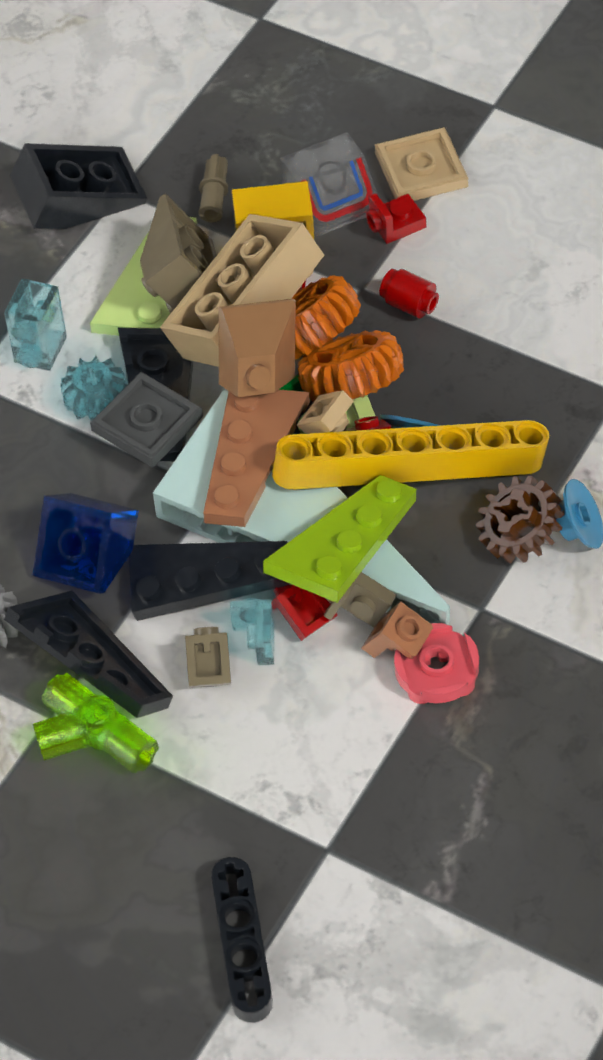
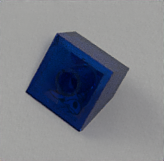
M73 493L44 496L32 576L98 594L105 593L133 551L139 510Z

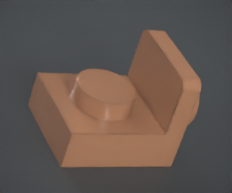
M399 602L383 615L361 649L373 658L377 657L387 648L391 651L397 649L407 658L412 659L420 651L433 626L403 602Z

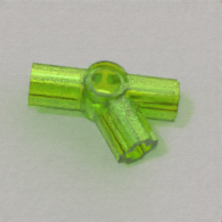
M68 673L63 675L57 674L47 683L46 690L41 696L42 701L59 716L33 724L44 761L90 746L94 749L104 750L132 773L144 771L153 762L154 756L159 750L158 742L119 713L110 698L94 694Z

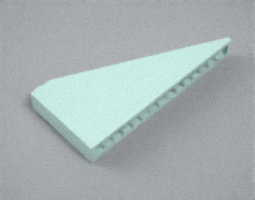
M226 390L222 391L153 492L156 517L219 543L290 542L348 499L338 487L285 489L274 482L272 478L273 470H271L265 482L266 488L245 527L204 523L203 513L228 397V391ZM386 539L362 570V573L396 594L387 612L399 602H403L429 623L450 625V606Z

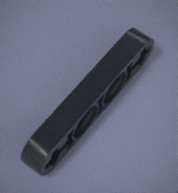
M227 857L214 865L211 879L231 1004L234 1014L240 1020L247 1023H256L264 1020L270 1014L273 1000L254 886L249 865L240 858ZM228 874H235L239 896L230 897L227 882ZM236 910H243L251 916L249 923L243 927L230 926L226 922V918L231 912ZM241 950H251L258 956L256 962L247 968L236 966L232 959ZM253 980L255 995L258 998L256 1006H248L244 982Z

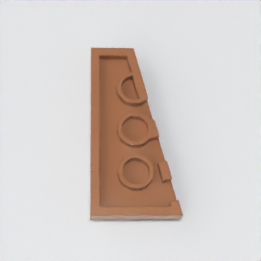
M278 390L275 393L237 397L228 392L203 513L204 523L238 527L246 526L266 488L265 482L271 470H273L277 443L282 437L294 434L297 428L296 422L301 412L304 413L310 403L309 392Z

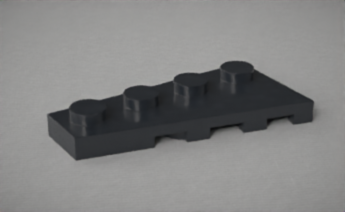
M118 328L128 384L142 372L190 400L194 361L183 359L161 328ZM186 434L160 461L174 462L185 447Z
M288 542L129 545L132 614L139 621L292 585L263 573V561Z
M72 590L8 607L4 618L6 622L136 718L169 708L173 695Z

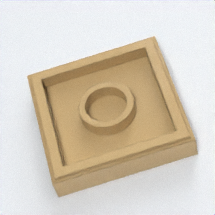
M445 127L375 144V154L395 199L409 194L415 201L468 187V176Z

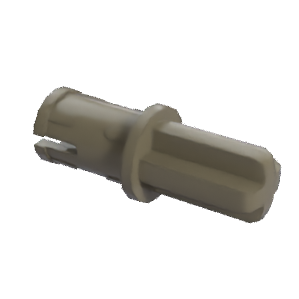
M212 154L211 158L206 161L204 179L199 184V191L202 196L198 214L206 222H217L222 218L223 200L229 190L226 183L228 161L225 157H219L218 154Z

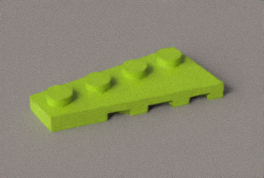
M379 475L263 561V573L338 603L415 503L417 489Z

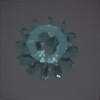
M96 355L91 362H85L80 358L78 367L67 366L66 377L61 379L62 383L60 385L65 407H67V411H73L77 419L88 415L91 421L127 386L122 368L115 367L111 358L101 363Z

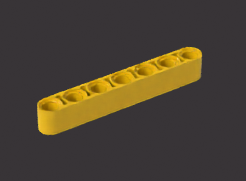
M522 420L287 435L279 439L277 443L272 478L280 487L295 490L367 485L379 475L402 483L532 474L539 471L543 464L549 441V431L539 422Z

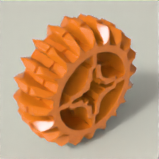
M329 276L321 278L315 283L310 282L308 286L298 289L292 299L296 300L295 359H299L305 354L309 355L317 348H322L327 342L333 341V338L343 333L345 327L351 325L354 318L358 316L361 303L357 298V293L343 276Z
M364 330L357 334L351 333L344 337L338 336L337 339L324 344L322 348H317L309 355L305 354L298 362V379L301 389H304V392H309V398L313 402L319 395L341 390L351 399L364 398L367 394L377 393L380 388L388 387L391 382L396 381L400 377V374L404 371L403 353L396 337L391 335L390 332L378 330L368 332Z

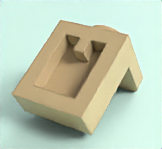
M343 390L319 395L297 426L305 434L342 432L349 424L345 413L354 401Z

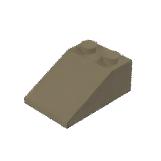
M165 193L159 197L140 259L144 276L141 281L153 297L159 295L166 302L168 310L172 313L217 255L213 240Z

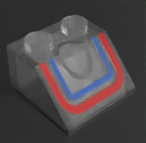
M348 132L281 158L282 184L308 181L315 237L365 218L366 212L369 211L368 196L375 193L378 195L365 156Z

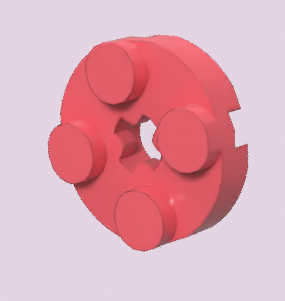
M430 623L433 629L414 658L409 659L396 649L394 655L395 676L399 685L408 693L409 698L414 703H446L469 695L473 691L475 680L479 674V652L475 642L466 633L462 636L460 633L452 631V626ZM433 657H438L440 662H448L441 669L428 667Z

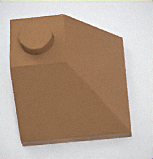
M284 299L219 307V385L237 397L275 393L295 377L296 300Z

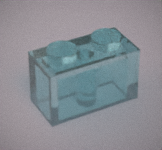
M22 278L4 312L14 363L21 364L27 368H39L50 371L67 338L58 286Z

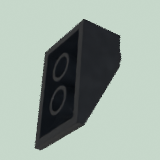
M24 143L10 174L32 226L37 229L72 228L143 205L148 199L123 147Z

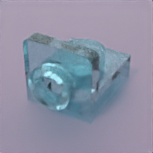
M248 598L243 601H231L230 615L233 630L247 631L248 649H255L258 665H274L275 623L271 599Z

